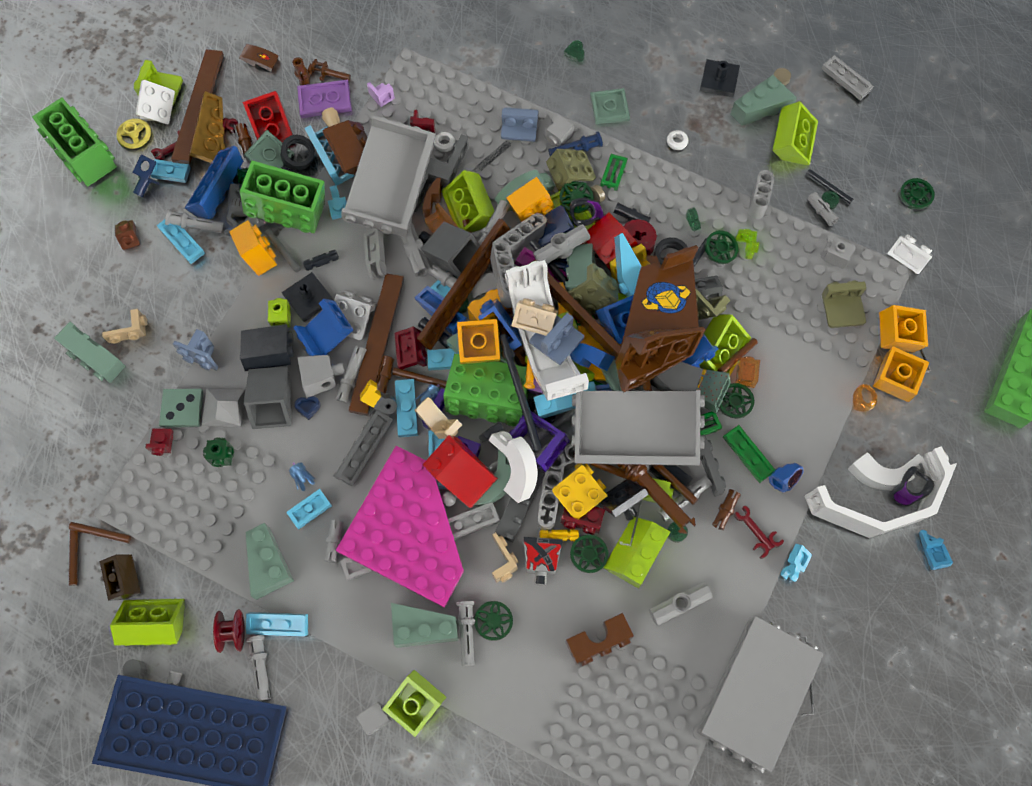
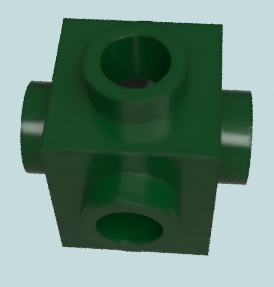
M217 437L214 440H207L206 447L203 449V456L213 467L232 465L234 448L225 438Z

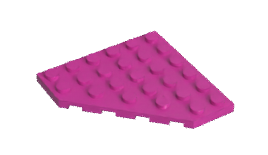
M395 446L338 545L336 552L445 608L464 570L436 479L422 465L426 460Z

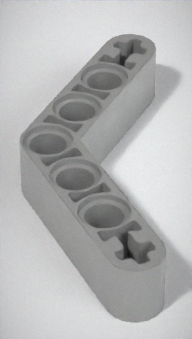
M536 213L531 215L493 242L490 260L500 303L506 308H512L504 274H506L507 270L515 267L513 262L514 256L520 253L524 247L530 246L529 243L533 239L537 241L544 235L547 219L542 214Z
M572 443L567 445L556 459L561 462V465L558 467L551 465L548 471L545 472L537 517V525L540 530L550 531L555 526L559 500L553 494L552 489L554 486L549 485L548 480L554 478L558 483L561 482L564 471L577 464L575 463V458L569 456L570 452L575 451ZM551 497L555 500V503L547 505L544 500ZM546 512H550L548 524H544Z

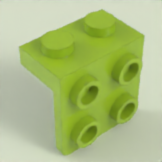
M145 60L140 68L139 76L134 82V90L139 96L142 80L175 91L174 105L183 79L181 76L157 72L152 61Z

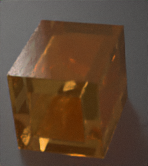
M750 356L741 357L737 364L735 383L755 388L759 378L760 360Z

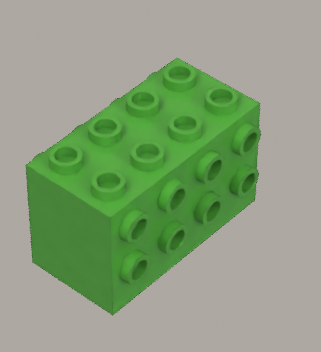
M61 97L33 115L32 118L39 126L37 131L43 138L47 137L44 139L47 144L64 161L65 166L73 173L79 183L83 181L88 187L117 167L113 162L115 157L108 150L107 145L98 139L99 136L89 127L86 120L79 116L80 114L74 106L70 107Z
M251 160L240 189L243 213L251 218L264 219L268 223H278L286 228L292 227L304 233L310 232L315 234L325 205L324 181Z
M454 353L444 391L445 412L451 415H466L471 419H486L491 423L502 422L508 426H517L523 413L507 363L483 362L460 364L459 354ZM516 365L523 386L526 382L527 367ZM523 387L527 399L529 391Z

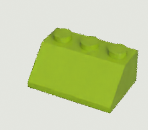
M800 101L781 108L773 152L783 161L810 165L818 120Z
M464 170L441 192L455 227L473 233L486 228L494 213V208L480 175ZM469 219L470 222L463 227L462 220Z
M720 314L712 318L704 335L711 345L717 346L719 350L715 352V356L709 361L704 360L700 363V368L717 371L718 368L750 341V335L733 315ZM737 363L734 364L726 373H729V375H731Z
M633 516L634 519L629 521L603 568L639 589L668 538L670 531L652 521L638 518L631 546L621 545L620 541L623 542L622 544L631 543L636 518Z
M185 599L123 600L110 624L114 646L177 644L183 632Z

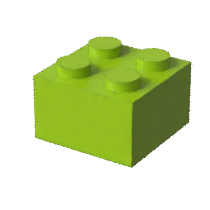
M413 670L382 710L416 737L447 697L417 671Z

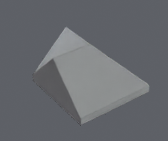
M206 389L202 426L241 427L245 389Z

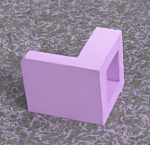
M370 82L367 83L369 94L380 107L395 99L393 88L389 83L387 85L381 83L376 87Z

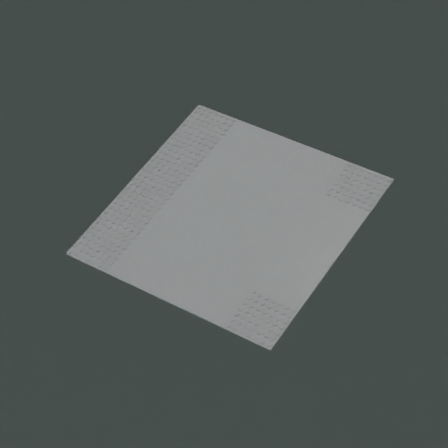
M406 48L400 51L378 84L383 83L387 85L389 83L393 88L395 99L380 107L370 96L354 122L362 124L368 137L372 115L382 116L387 120L399 121L410 126V116H413L414 110H418L419 118L434 119L436 135L441 132H448L453 135L455 141L459 140L461 134L468 136L469 147L455 178L464 170L478 173L494 211L498 206V203L495 201L497 194L508 183L526 172L537 170L539 173L546 172L554 183L546 161L550 158L548 149L556 146L550 145L546 140L547 129L561 115ZM507 107L538 110L536 141L509 140L511 146L496 158V155H493L492 152L507 140L501 139L502 109ZM561 116L574 125L573 136L567 143L580 140L581 136L594 135L597 132L594 129ZM599 132L603 147L597 146L585 152L596 179L594 181L578 182H585L589 187L594 185L600 186L610 154L628 158L618 190L616 191L612 187L609 189L605 185L604 187L601 186L605 193V200L600 205L604 216L610 212L622 226L628 222V219L613 213L618 202L631 209L635 208L637 212L651 217L649 223L656 230L657 238L653 253L650 256L654 255L657 244L668 237L682 240L687 244L688 248L695 245L699 248L705 238L718 230L729 232L735 237L739 250L733 261L728 264H718L711 261L705 251L694 267L695 279L718 276L723 286L722 296L726 295L730 299V302L726 305L727 309L722 314L733 315L750 335L751 339L755 338L758 341V344L738 361L730 375L731 383L743 384L751 390L755 400L754 407L747 416L739 419L730 418L718 409L716 415L722 425V429L706 435V438L712 443L713 451L711 452L713 457L718 460L720 467L718 471L720 476H723L725 479L726 488L722 495L714 497L712 489L709 487L699 495L698 501L694 505L688 503L682 508L690 519L695 518L696 523L695 527L690 522L683 527L687 534L679 533L680 528L671 518L666 522L662 520L658 514L661 507L657 503L642 500L638 518L652 521L670 531V534L639 589L604 568L595 573L579 571L573 565L570 558V550L575 542L570 540L563 541L556 574L547 575L546 586L534 585L535 574H529L526 571L524 537L539 538L540 529L537 525V517L544 482L543 478L513 543L505 539L508 544L505 548L509 554L513 552L519 562L516 564L517 571L512 573V577L504 583L501 581L496 583L492 576V572L508 563L492 537L499 522L457 538L454 541L464 572L445 608L374 571L347 581L340 562L347 557L338 553L337 563H332L331 560L330 562L324 561L327 549L326 538H329L331 520L344 522L340 538L342 540L395 446L427 460L429 458L428 431L431 429L423 427L422 419L417 414L418 436L399 438L397 409L392 414H385L393 419L354 485L349 486L345 482L333 477L352 448L354 441L357 440L363 430L364 425L370 419L372 412L376 409L370 407L368 416L350 413L349 406L354 388L351 389L347 403L335 399L341 386L340 380L344 378L345 374L334 376L335 388L314 395L319 399L321 405L310 420H307L295 409L294 402L298 398H308L302 386L298 357L309 355L304 344L297 338V333L293 327L295 325L305 327L321 311L303 322L291 307V328H288L289 332L292 331L294 342L291 343L294 357H291V365H287L291 378V426L252 429L245 405L243 407L241 427L202 426L206 389L246 390L248 371L244 370L240 360L241 331L270 327L268 323V300L276 298L285 299L281 292L313 272L334 301L337 293L349 290L355 292L356 296H368L378 303L385 275L380 276L377 274L378 278L376 280L369 278L364 247V234L375 228L368 229L361 224H350L342 218L332 220L328 201L333 200L330 186H335V183L324 166L316 178L324 181L325 205L315 234L310 232L304 233L292 227H283L277 236L279 241L299 264L301 270L295 272L272 244L271 248L276 254L274 259L277 265L260 276L253 272L209 339L214 345L211 358L218 366L217 371L214 369L206 370L194 362L176 388L203 390L200 427H160L159 414L95 510L94 516L270 613L308 614L309 634L400 684L413 670L417 671L447 697L441 704L442 707L587 786H688L708 741V738L697 733V730L749 618L756 616L761 619L808 511L809 506L804 496L818 487L880 345L879 312L892 305H897L912 270L899 261L769 205L761 219H754L748 214L751 197ZM442 140L440 143L444 145L447 144L449 141ZM434 146L430 158L447 163L448 156L452 155L454 150L440 152ZM490 154L496 158L482 171L477 168H482L477 165L481 161L483 162ZM334 157V160H333L332 163L338 164L339 162H338L337 159ZM616 159L612 161L606 181L610 180ZM620 161L613 183H616L623 161ZM341 169L338 176L340 177L346 173ZM355 176L337 185L340 198L345 197L346 201L348 200ZM431 183L417 212L413 213L411 220L418 238L422 231L433 235L443 222L455 226L442 192L440 203L433 202L431 218H424L422 208L427 191L432 185ZM555 186L552 191L547 192L551 196L559 191ZM513 211L506 212L503 218L508 223V226H511L510 229L521 223ZM382 232L386 271L388 274L404 276L400 298L384 356H390L394 359L391 370L392 375L394 367L398 368L394 333L413 326L422 331L418 327L419 321L424 317L430 320L432 316L414 297L427 285L431 287L438 279L429 274L423 277L416 276L411 262L405 254L400 235ZM714 235L711 238L717 239L718 235ZM726 237L727 242L732 243V241L728 237ZM835 237L856 246L844 269L823 260L826 255L823 251L827 243H832ZM673 248L663 249L661 251V259L664 261V257L667 254L677 252L678 250ZM331 250L337 251L338 260L333 262L331 260L329 261L330 263L317 268L313 267L309 271L305 270L303 261L307 259L312 260L313 257L323 253L328 254ZM734 250L729 252L731 257L734 254ZM426 257V259H427V261H428V263H429V265H430V268L434 269V268L432 267V266L434 265V263L431 262V261ZM595 257L596 266L599 268L606 267L600 258ZM487 267L483 275L493 272V269ZM853 280L858 282L865 281L866 290L861 295L866 323L862 326L830 328L827 323L822 293L826 286L832 282H839L840 284ZM471 292L458 310L468 321L467 307L474 301ZM717 293L706 295V299L717 297ZM375 311L370 312L363 339L357 340L347 336L327 354L332 365L343 363L346 372L355 346L357 345L359 348L360 346L366 347ZM594 315L595 320L597 321V320H598V316H597V315ZM712 318L698 320L699 327L707 329ZM445 329L444 332L446 334H448L449 336H453ZM437 341L432 350L451 348H445L440 342ZM428 358L427 366L425 367L415 365L403 369L445 381L448 380L450 369L429 371ZM392 375L386 394H391L396 399L395 381L407 380V378ZM595 380L602 384H608L607 381ZM415 381L416 398L425 392L430 384ZM729 388L727 392L731 393L733 388ZM741 389L742 395L749 396L743 389ZM529 392L527 402H529V399H532V397H536L539 395L531 394ZM420 398L416 400V407L420 403ZM722 401L723 407H724V405H725L726 403H728V402ZM750 404L745 406L747 411L750 408ZM445 406L441 411L448 420L458 419L462 424L455 437L461 436L481 444L478 459L486 467L498 460V448L489 440L482 443L479 435L496 423H501L504 427L501 431L507 433L516 427L508 426L502 422L491 423L481 418L471 419L461 414L451 415L445 412ZM700 407V415L711 412L704 407ZM569 411L557 414L556 419H554V421H556L558 418H560ZM713 417L705 419L704 423L713 420ZM572 419L557 429L560 431L568 429L572 426ZM716 424L700 429V431L713 427ZM740 425L775 469L778 467L782 468L786 464L797 463L803 467L802 477L790 491L784 493L775 489L769 483V477L759 483L723 439V436ZM536 427L537 433L542 430V428L538 429ZM152 428L172 429L174 431L171 453L156 456L152 455L145 448L146 444H150ZM549 434L541 439V446L543 447L548 444L554 436ZM217 437L225 438L234 448L232 465L213 467L203 456V449L206 447L207 440H214ZM575 451L570 452L569 456L573 458ZM555 460L552 465L558 467L561 465V462ZM701 460L700 465H676L693 478L689 483L691 486L703 476L707 477ZM293 462L295 464L303 463L306 467L305 469L315 478L313 479L314 485L310 484L306 479L304 483L305 491L301 490L299 484L297 490L295 480L290 475L289 469L293 466ZM610 464V465H613V466L619 468V467H618V464ZM589 465L594 471L592 474L596 481L600 479L607 487L604 490L606 493L626 480ZM575 467L564 471L563 479L576 470ZM647 472L652 478L660 480L651 472ZM554 478L549 479L548 484L555 486L558 484V481ZM320 489L332 507L298 529L286 512ZM439 489L440 495L449 491L448 489ZM729 489L735 490L732 498H734L736 492L741 494L734 507L735 512L745 516L742 507L747 506L750 509V517L767 538L770 533L776 531L777 533L773 536V540L775 542L784 540L781 546L772 548L764 559L759 558L764 553L762 548L753 550V547L761 542L744 521L736 520L734 514L729 517L724 530L718 529L721 521L717 528L712 525L719 512L718 508L720 504H723ZM673 491L672 499H675L680 494ZM507 493L493 503L500 520L511 499V496ZM548 497L544 502L547 505H552L555 503V500ZM456 498L455 504L450 507L445 506L443 503L448 519L477 508L474 505L472 508H469L459 498ZM559 501L556 522L552 530H578L579 537L590 535L584 533L583 529L576 527L575 529H568L563 526L564 524L560 523L564 506ZM640 501L633 505L637 512ZM605 510L599 534L595 533L594 535L605 542L609 558L629 521L624 513L614 517ZM546 512L544 524H548L550 512ZM265 523L271 529L294 581L256 600L250 595L245 532ZM586 539V546L590 545L588 539ZM591 539L593 546L600 544L598 541ZM583 540L579 541L575 547L584 548L582 545ZM603 547L596 548L597 552H600L603 549ZM580 550L574 551L577 554H581ZM603 552L601 555H598L602 563L605 558V552ZM574 556L576 563L579 565V560L582 557ZM595 559L594 563L600 566L598 560ZM582 561L581 567L583 568L587 562ZM590 562V565L586 569L592 570L596 569V567L592 566ZM702 582L708 585L713 596L712 599L659 626L653 621L649 612L650 608ZM676 600L678 608L684 609L686 607L684 600ZM474 601V619L481 605L490 601H498L505 604L513 616V626L510 633L498 641L484 639L478 634L475 624L472 625L475 666H461L460 626H458L459 641L401 648L394 646L391 603L455 616L458 620L459 613L456 602ZM492 605L485 607L483 610L490 613ZM495 605L493 612L497 613L498 609L497 605ZM500 606L501 612L499 615H501L502 613L508 614L507 611ZM480 613L483 618H486V614ZM623 613L634 635L630 639L631 643L622 648L619 645L611 648L612 653L601 657L600 654L592 657L593 662L583 667L581 663L576 665L565 643L566 639L585 631L591 641L600 643L606 639L603 622ZM502 617V621L509 619V617ZM478 618V627L480 629L485 622ZM509 623L505 625L501 624V626H503L504 633L508 629ZM485 626L482 630V633L488 630L489 628ZM500 628L496 629V631L498 632V634H499V635H502V634H501V629H500ZM493 630L486 634L489 637H497Z

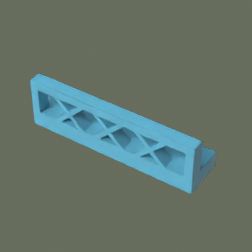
M311 125L304 128L335 185H339L355 176L348 173L340 177L338 176L342 168L339 163H332L335 157L333 151L326 152L327 147L330 146L327 139L325 141L318 139L324 135L323 129L314 132Z

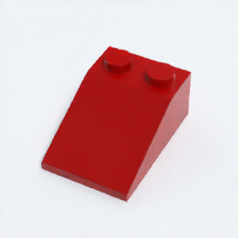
M277 91L243 102L257 140L266 130L282 143L287 137L293 135Z
M610 212L587 230L591 238L586 243L593 244L595 254L610 272V262L616 258L614 237L623 233L631 248L638 246L636 240Z
M448 435L422 464L436 480L469 508H472L498 479L459 438Z

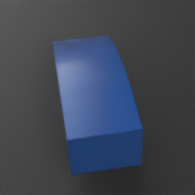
M428 285L414 297L431 316L444 299V297ZM457 312L446 330L452 335L458 333L457 322L468 321L467 318L460 312Z
M580 343L570 354L571 359L579 365L589 368L592 363L606 371L615 358L605 351Z

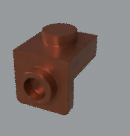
M133 220L121 221L115 225V236L123 250L140 245Z

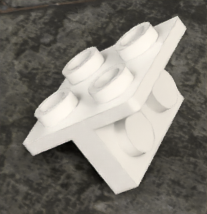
M142 80L136 115H139L140 119L145 121L169 124L175 91Z
M908 234L905 236L901 235L887 254L919 274L933 257L931 254L932 250L925 245L920 247L915 243L916 239Z

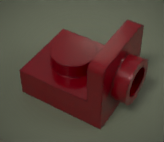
M414 110L413 116H410V126H417L422 130L435 133L434 119L419 118L418 110Z
M152 428L150 444H146L145 448L152 455L156 456L171 453L174 431L172 429Z

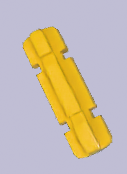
M540 530L539 538L575 541L579 538V531Z

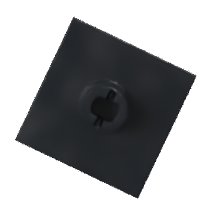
M706 59L700 91L734 97L740 65L731 64L727 61Z
M313 272L281 292L303 322L322 310L319 303L323 299L333 300L332 296Z
M626 479L606 493L608 496L598 505L614 517L624 513L629 521L634 519L632 515L635 518L637 516V511L633 505L648 496V493L644 487Z

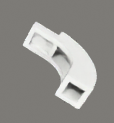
M505 431L492 434L489 441L505 454L511 467V476L504 491L517 503L529 499L535 489L538 474L537 463L532 449L522 437L513 439Z
M867 452L854 462L848 470L857 480L871 488L893 490L895 486L901 484L905 472L912 466L920 469L919 464L924 459L918 454L904 466L897 469H889L878 464ZM914 475L908 480V483L915 478Z

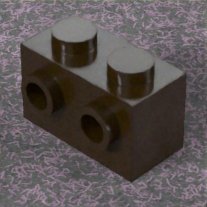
M116 554L99 561L108 601L126 600L141 594L132 554Z

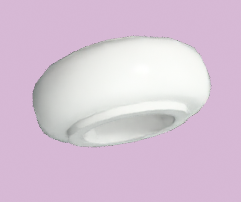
M681 130L672 131L667 136V144L673 150H682L688 144V136ZM679 138L682 142L677 143L673 139Z
M441 132L436 135L434 146L440 152L451 151L454 147L455 138L448 132ZM442 140L449 141L447 144L444 145L440 143Z

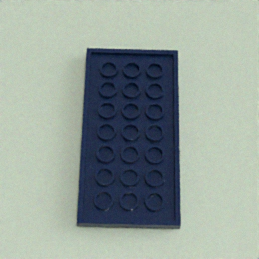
M117 675L91 764L209 786H268L287 706Z

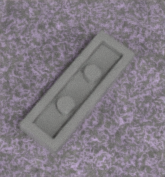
M835 55L822 66L824 72L859 100H862L874 87Z

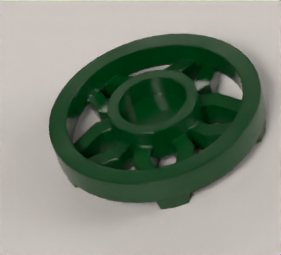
M912 178L904 182L899 196L909 209H924L933 202L935 192L927 181L920 178ZM929 192H930V196H931V197H930V200H929L928 197L926 196Z
M574 181L564 185L560 191L559 199L565 210L570 212V207L566 204L584 197L593 200L594 196L592 189L585 182ZM580 205L579 209L575 207L574 213L585 212L590 206L586 205L582 208V205Z
M723 230L714 231L705 241V251L708 258L718 264H728L738 254V243L729 232ZM718 235L717 239H712L711 237ZM726 237H728L732 241V243L727 242ZM734 250V254L731 257L729 252Z
M731 383L728 389L733 388L732 392H726L725 394L729 398H723V401L728 403L724 407L721 403L719 409L730 418H744L754 407V395L745 385ZM741 389H743L749 396L742 395ZM750 404V408L746 411L745 406Z
M583 535L573 543L570 550V558L573 565L579 571L595 573L601 570L607 563L608 548L601 538L595 535ZM586 539H588L590 545L588 546L585 545ZM591 539L598 541L600 544L593 546ZM583 540L582 545L584 548L575 547L579 541ZM603 547V549L600 552H597L596 548ZM580 550L581 554H577L574 551ZM603 552H605V558L602 563L598 555H601ZM574 556L582 557L579 560V565L576 563ZM595 559L598 560L600 566L594 563ZM582 561H585V562H587V563H586V565L582 568V567H581ZM590 562L592 566L596 567V569L592 570L586 568L590 565Z
M498 601L484 603L478 608L474 617V624L478 634L489 641H498L505 638L513 626V616L510 609ZM492 605L490 613L483 610L485 607ZM495 605H497V613L493 612ZM500 606L504 608L508 614L502 613L501 615H499L501 612ZM480 613L486 614V618H483ZM502 617H509V619L502 621ZM478 618L485 622L480 629L478 627ZM509 623V627L504 633L503 626H501V624L505 625ZM487 626L489 629L482 633L483 628ZM500 628L502 635H499L496 629ZM493 630L497 637H489L486 634Z

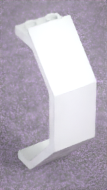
M545 260L534 261L521 267L516 266L506 271L504 275L514 313L517 303L520 300L523 301L524 298L534 300L535 304L540 306L543 304L553 306ZM518 328L533 375L547 401L588 389L589 380L586 373L580 374L570 355L561 365H558L529 343L530 338L535 334L534 332Z
M942 446L922 456L924 460L920 465L924 474L934 482L932 492L920 500L914 513L887 522H881L835 504L831 500L825 485L817 487L804 497L812 515L867 538H872L937 514L957 463L950 465L948 455L944 452Z

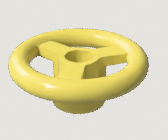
M129 119L119 126L116 138L119 144L125 148H140L149 141L151 128L142 119ZM143 128H145L146 134L141 141H139V132ZM122 136H129L133 139L134 144L126 143Z

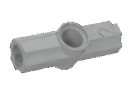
M410 223L407 237H400L403 241L405 254L411 262L415 275L423 277L428 274L430 265L421 250L423 246L422 241L418 238L413 223Z
M582 224L566 234L558 233L551 238V243L535 251L533 255L537 261L545 260L546 264L556 258L563 259L569 257L575 247L586 242L591 237L586 227Z
M702 582L650 608L649 612L653 621L659 626L712 599L713 596L708 585ZM677 599L685 601L686 607L684 609L677 607Z

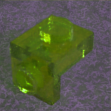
M739 229L735 239L739 242H746L744 259L752 260L754 253H758L759 242H756L757 231Z

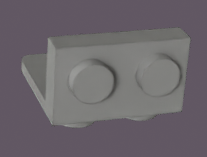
M349 290L337 293L335 302L353 328L348 337L357 340L363 339L370 312L376 310L377 302H374L373 298L368 296H356L355 292Z

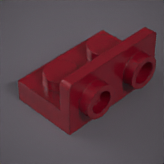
M414 326L394 333L397 365L400 369H406L415 365L427 366V352L424 345L417 339L422 331Z
M564 507L560 523L564 524L563 526L568 529H575L576 527L583 529L584 533L590 535L599 534L605 510L593 507L580 519H575Z

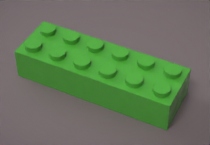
M1032 309L1020 318L984 410L985 413L1018 428H1023L1032 421Z

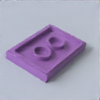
M348 80L297 86L301 118L322 116V112L331 107L337 110L338 113L352 112Z

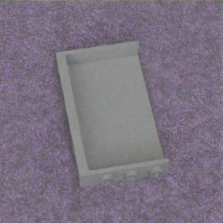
M372 115L371 128L345 209L342 208L341 211L342 219L350 224L357 223L368 229L375 228L381 230L385 234L392 233L407 237L434 147L436 133L422 130L417 126L411 127L399 121L387 120L382 116Z
M700 390L626 391L624 393L623 391H580L572 395V406H576V415H572V427H575V435H572V447H575V463L700 465V449H704V436H700V428H704V416H700V407H705V395H700Z
M754 616L749 618L697 733L713 741V746L724 752L725 749L731 751L733 758L743 763L745 760L752 763L751 768L763 774L764 771L772 772L823 657V653L818 651V647L809 642L805 644L800 641L799 636L791 632L785 633L780 630L781 627L776 623H767Z

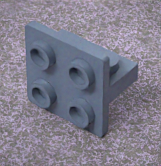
M507 107L502 109L501 139L535 142L539 111Z
M566 313L562 319L556 316L554 327L546 336L535 333L530 338L529 343L558 365H561L584 339V335L574 328V317Z
M196 329L188 345L177 341L173 342V346L177 349L176 352L183 356L182 359L191 364L196 362L206 370L214 369L217 371L218 366L211 358L214 345L203 331Z

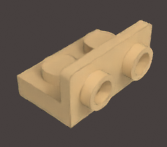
M524 298L523 301L520 300L516 305L511 326L546 336L554 327L558 310H555L552 305L543 304L540 306L535 304L534 300Z

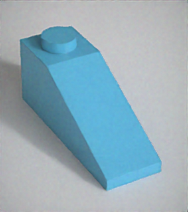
M621 233L614 237L617 280L620 291L628 297L635 292L639 271L642 266L624 234Z
M594 381L589 382L588 389L584 391H597ZM544 394L533 397L539 417L547 418L575 409L576 406H572L573 394L547 401Z

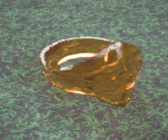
M863 384L855 389L853 404L856 411H869L877 404V394L871 386ZM862 389H867L872 394L871 402L867 403L862 399Z

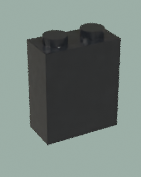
M287 324L241 331L240 360L245 371L291 365V357H294L291 343L294 342L292 331L289 332Z

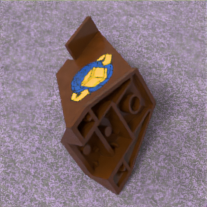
M697 245L667 254L661 267L655 262L640 268L620 352L615 361L623 393L641 386L694 354L706 330L704 327H699L693 264L694 256L698 250Z

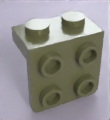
M556 149L546 161L558 191H561L565 184L572 181H594L596 179L588 157L583 150Z
M592 263L587 266V280L568 291V293L592 316L596 314V310L618 301L619 285L602 268Z
M853 280L840 284L839 282H832L826 286L822 293L827 323L830 328L862 326L866 323L861 295L866 290L865 281L858 282Z
M696 289L698 320L717 317L727 309L726 305L730 302V299L726 295L705 299Z

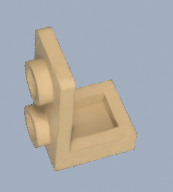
M139 309L130 310L132 327L102 332V337L108 343L113 344L120 343L123 340H137L140 337L146 336L145 326H147L146 316Z
M429 397L425 398L415 409V412L438 439H446L448 435L455 437L458 434V429L462 426L458 419L448 420Z
M495 532L492 534L493 540L508 563L492 572V576L496 583L499 581L504 583L512 577V573L517 571L516 564L519 562L513 552L509 554L505 548L508 544L503 536L498 537Z

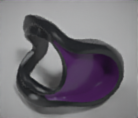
M578 198L570 203L571 220L577 227L582 224L588 226L604 217L603 209L598 201ZM584 204L590 206L592 217L586 220H576L574 208Z
M912 466L905 472L901 484L893 488L892 497L898 504L910 506L927 497L934 488V482L927 475L921 474L917 467ZM914 474L927 481L925 487L919 493H913L907 487L908 480Z

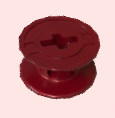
M640 219L627 222L623 227L631 234L638 245L642 244L646 248V257L650 256L653 253L657 238L654 227L647 221Z
M240 609L235 612L234 619L230 621H225L221 611L216 612L213 623V640L218 653L223 651L225 642L234 641L237 651L241 652L243 649L245 623Z

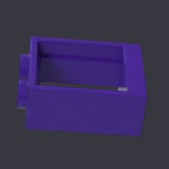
M530 411L534 423L554 436L538 459L535 457L537 467L547 472L570 440L565 433ZM523 415L519 419L517 426L509 432L513 439L518 437L524 438L528 432Z

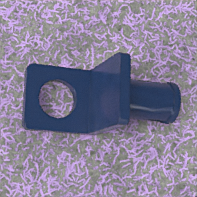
M140 155L132 172L139 177L133 193L144 197L150 183L152 184L153 182L159 185V182L150 178L156 161L144 155ZM144 161L149 162V169L146 171L141 169V164Z

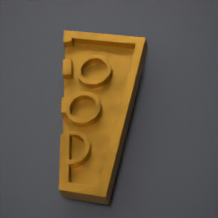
M205 91L189 156L212 163L217 153L225 149L223 139L222 97Z

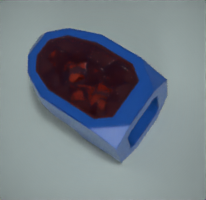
M797 463L778 467L769 476V483L782 493L790 491L802 477L803 467Z

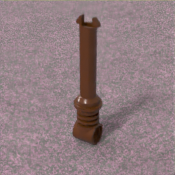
M618 464V467L625 471L627 480L637 482L646 489L649 496L680 528L679 533L687 534L683 527L689 522L694 527L696 526L695 518L690 519L647 473L646 465Z

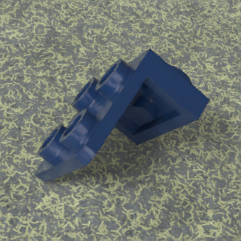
M559 205L545 215L547 221L544 235L537 242L541 247H544L551 243V238L554 235L567 233L575 229L567 211L562 205Z

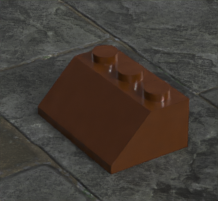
M347 120L324 128L323 133L343 172L356 175L368 138L362 124Z

